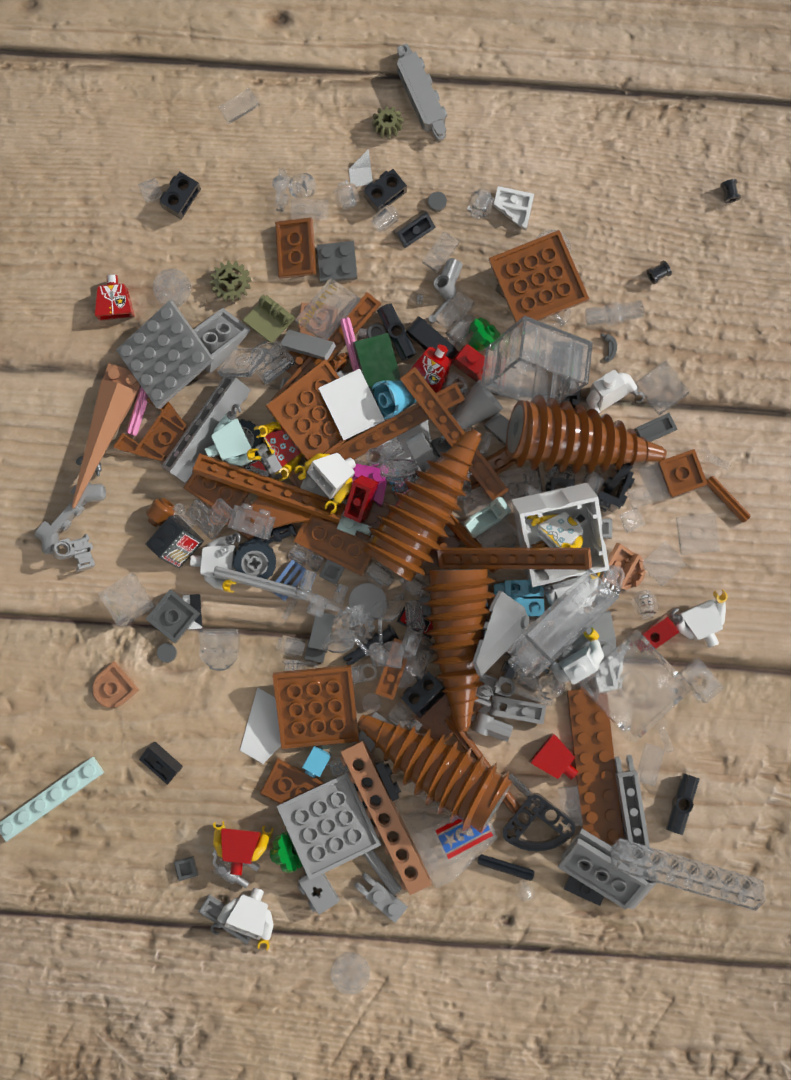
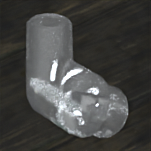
M181 503L176 504L173 508L175 511L174 515H179L193 528L195 522L187 518L184 505Z

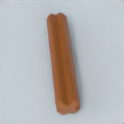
M714 476L707 479V486L741 522L744 523L751 517L747 510Z

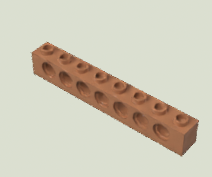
M364 739L342 749L340 759L343 765L348 766L350 773H348L349 778L353 784L356 783L359 789L357 794L361 802L364 801L367 806L365 810L369 819H373L376 824L374 829L377 836L382 837L385 843L383 844L385 853L392 857L393 862L391 864L395 873L399 872L402 878L400 883L403 890H407L409 895H412L431 886V877L394 801L392 802ZM357 759L362 760L364 767L361 769L356 768L354 761ZM369 777L373 784L365 786L362 779ZM378 795L381 798V803H373L371 797ZM386 813L389 815L390 820L384 822L380 819L379 815ZM390 831H395L398 833L399 837L397 839H391L388 836V833ZM404 849L407 855L400 857L397 854V850ZM407 867H413L416 870V873L413 875H409L406 873L405 869Z

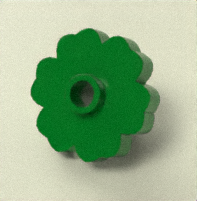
M479 317L470 323V330L473 334L470 337L469 345L476 351L480 352L487 349L494 352L503 346L504 341L500 337V332L486 319Z
M288 832L277 835L273 841V848L269 852L271 861L276 865H280L281 870L287 873L302 868L301 861Z

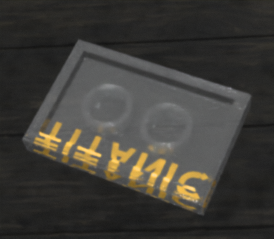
M330 278L295 321L316 337L328 340L341 324L340 320L350 314L360 302V298Z

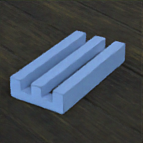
M292 559L275 582L281 583L294 565L296 568L283 584L288 585L300 569L302 571L292 584L293 587H296L308 570ZM273 592L284 601H286L289 597L286 595L283 596L282 594Z

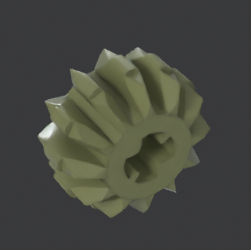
M387 106L384 107V110L378 108V114H373L372 126L375 127L374 132L376 134L380 133L381 138L387 135L390 139L391 134L397 137L398 131L402 130L403 118L400 117L401 112H395L394 106L390 110Z

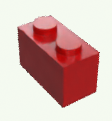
M363 475L354 480L343 516L359 523L364 521L369 516L379 482Z

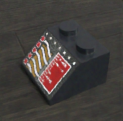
M173 515L167 518L145 545L159 558L180 569L202 545L204 540L179 515Z

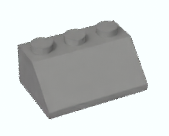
M610 611L552 618L554 648L558 662L590 644V641L583 635V632L586 630L590 634L592 632L591 627L599 634L598 641L600 642L604 657L617 656L616 637Z

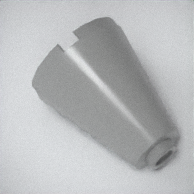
M478 380L465 396V400L452 413V416L461 428L465 430L497 414L504 408L484 383Z

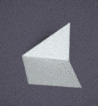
M369 149L349 169L351 187L364 186L373 182Z

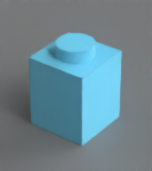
M314 746L302 768L306 769L305 773L313 778L316 776L320 777L332 754Z

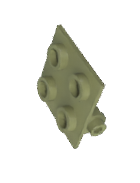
M262 295L259 298V304L243 319V322L272 344L296 318L268 295Z

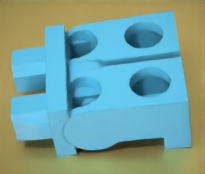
M505 580L504 583L494 584V594L497 595L498 591L504 592L525 607L527 616L544 617V599H525V597L543 598L544 588L541 585L532 587L529 580Z

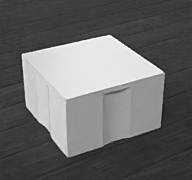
M588 483L511 499L520 548H531V544H536L537 541L542 540L538 536L539 524L532 526V520L527 519L528 516L537 514L538 517H542V515L566 512L572 518L582 514L587 521V524L582 526L584 541L581 548H590L592 568L590 570L524 569L532 587L558 582L572 576H584L609 570L606 544L602 537L599 500Z

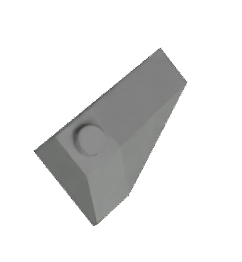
M498 591L490 606L489 611L492 615L490 621L485 622L484 625L485 637L484 640L481 639L479 641L473 659L478 676H482L522 636L525 628L529 625V616H527L525 607L502 591Z

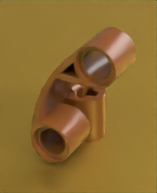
M259 496L240 518L235 526V530L247 540H250L259 533L279 526L309 521L310 513Z

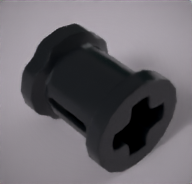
M730 179L720 184L725 195L724 203H733L740 200L741 195L738 194L736 186L738 183L737 179Z
M663 260L660 262V265L647 269V275L653 284H657L658 280L663 277L671 276L672 271L668 263Z

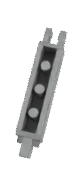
M408 44L397 47L399 57L397 73L423 130L427 132L432 130L436 140L443 141L446 137L445 119L447 112L444 106H440V97L437 90H433L431 86V76L429 73H425V64L422 57L419 58L416 52L413 53Z
M631 755L626 756L628 766L626 771H622L621 759L618 756L614 758L615 777L626 849L630 857L634 856L637 863L645 866L644 855L648 854L650 845L638 773L634 770Z

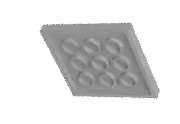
M170 300L116 349L158 409H161L214 361L212 355L177 306Z
M348 773L276 806L309 880L381 846Z

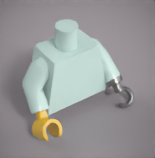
M234 404L231 407V411H228L214 429V434L211 435L215 444L205 448V451L211 458L220 455L223 462L244 466L253 460H260L261 456H255V452L259 449L251 448L242 426L236 418L237 412L235 407L239 413L241 412V407L238 404Z

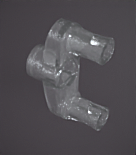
M305 570L301 584L297 586L295 594L309 603L306 613L322 618L325 609L342 612L343 602L349 588L342 584H337L333 598L329 600L312 592L311 588L317 573Z

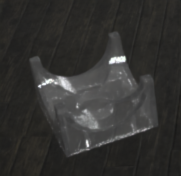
M638 630L630 631L625 635L623 641L600 663L595 673L575 684L612 720L625 740L636 743L693 689Z

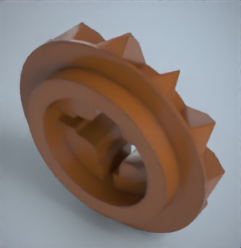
M340 353L329 363L336 373L343 370L347 365L349 355Z

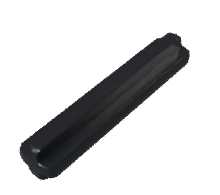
M480 854L477 860L478 865L529 881H532L535 872L519 865Z

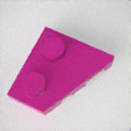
M356 464L355 468H353L354 475L352 480L354 481L363 475L379 482L374 501L378 506L382 507L389 470Z

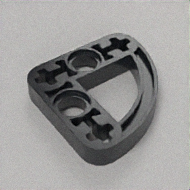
M532 793L504 826L502 835L508 843L517 848L535 852L547 851L568 841L574 835L576 825L569 816L541 794ZM538 798L540 799V806L535 805L532 809V812L535 813L532 814L529 810L530 806L532 805L531 799L536 800ZM548 810L556 812L557 817L554 820L546 818L545 814ZM522 812L529 815V820L525 823L518 820V815ZM536 816L559 833L558 836L545 841H529L520 838ZM560 816L563 817L561 819L562 823L565 825L571 824V831H563V825L558 823V826L555 825L559 821ZM516 823L518 825L515 830L516 836L511 835L509 837L507 829L512 830Z

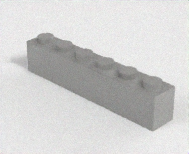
M226 373L161 467L186 483L193 474V467L199 453L206 455L205 448L215 444L211 435L214 434V429L228 411H231L232 405L238 404L240 406L247 399L251 389L236 377Z

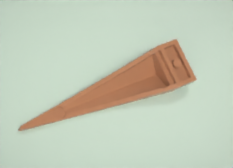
M108 363L103 380L101 379L72 503L73 509L76 508L105 451L135 402L141 387L129 369Z

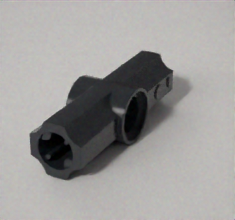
M392 303L381 306L377 312L389 333L390 340L393 342L401 361L412 358L417 353ZM394 329L402 331L398 336L393 335L391 332Z
M682 773L676 796L672 800L673 806L666 830L683 835L689 813L694 806L693 800L700 778ZM681 799L687 801L684 809L679 808V801Z

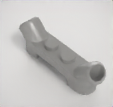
M89 482L75 509L72 508V500L52 524L44 521L40 525L34 536L41 541L44 554H52L53 546L59 541V534L71 526V521L75 516L78 517L84 511V506L87 502L103 501L106 498V489L103 484H91ZM76 486L70 491L71 493L75 494Z

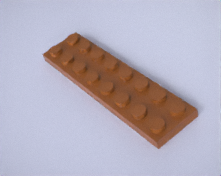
M597 688L568 690L567 697L575 769L578 770L576 779L582 829L608 845L624 844L607 692L598 693Z

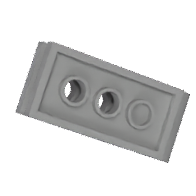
M582 828L561 855L562 860L558 865L559 869L625 910L627 908H636L657 884V877L652 871Z

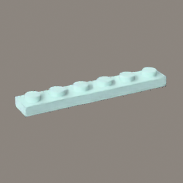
M95 757L87 760L0 822V834L6 842L104 774L105 772Z

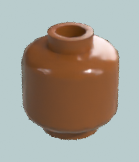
M165 498L155 499L146 510V515L149 518L148 522L155 527L161 526L169 516L175 514L174 505Z

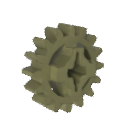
M227 260V265L221 262V268L215 267L216 274H211V277L214 279L210 281L211 286H214L212 288L213 292H217L218 298L223 296L225 302H227L228 298H231V301L234 302L236 297L242 300L241 295L247 296L246 289H251L248 283L252 282L251 277H247L250 274L249 271H244L245 266L243 264L238 267L237 261L233 265L230 263V260ZM221 288H226L228 292L223 291Z

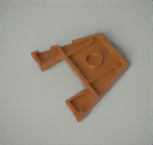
M148 397L146 401L155 407L153 402ZM168 401L159 409L162 411L140 443L122 433L113 447L120 451L164 463L188 429V426Z

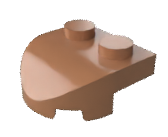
M616 543L608 557L609 570L600 572L599 577L621 589L628 590L632 587H637L645 576L646 571L643 569L644 560L639 554L632 552L620 543Z

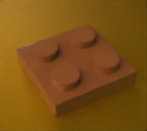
M695 449L657 462L670 498L708 485Z

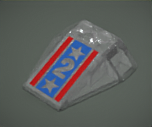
M438 806L420 808L403 816L414 844L436 889L454 881L499 838L491 821L482 833L473 827L462 832L463 821L459 818L455 822L450 823L451 812L446 810L438 815Z

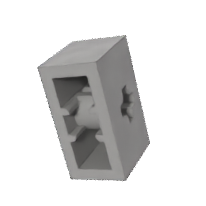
M325 873L311 880L308 879L306 874L299 878L298 888L303 895L306 894L310 900L308 904L313 912L317 911L318 915L339 902L340 898ZM315 886L317 889H322L320 895L318 893H313Z

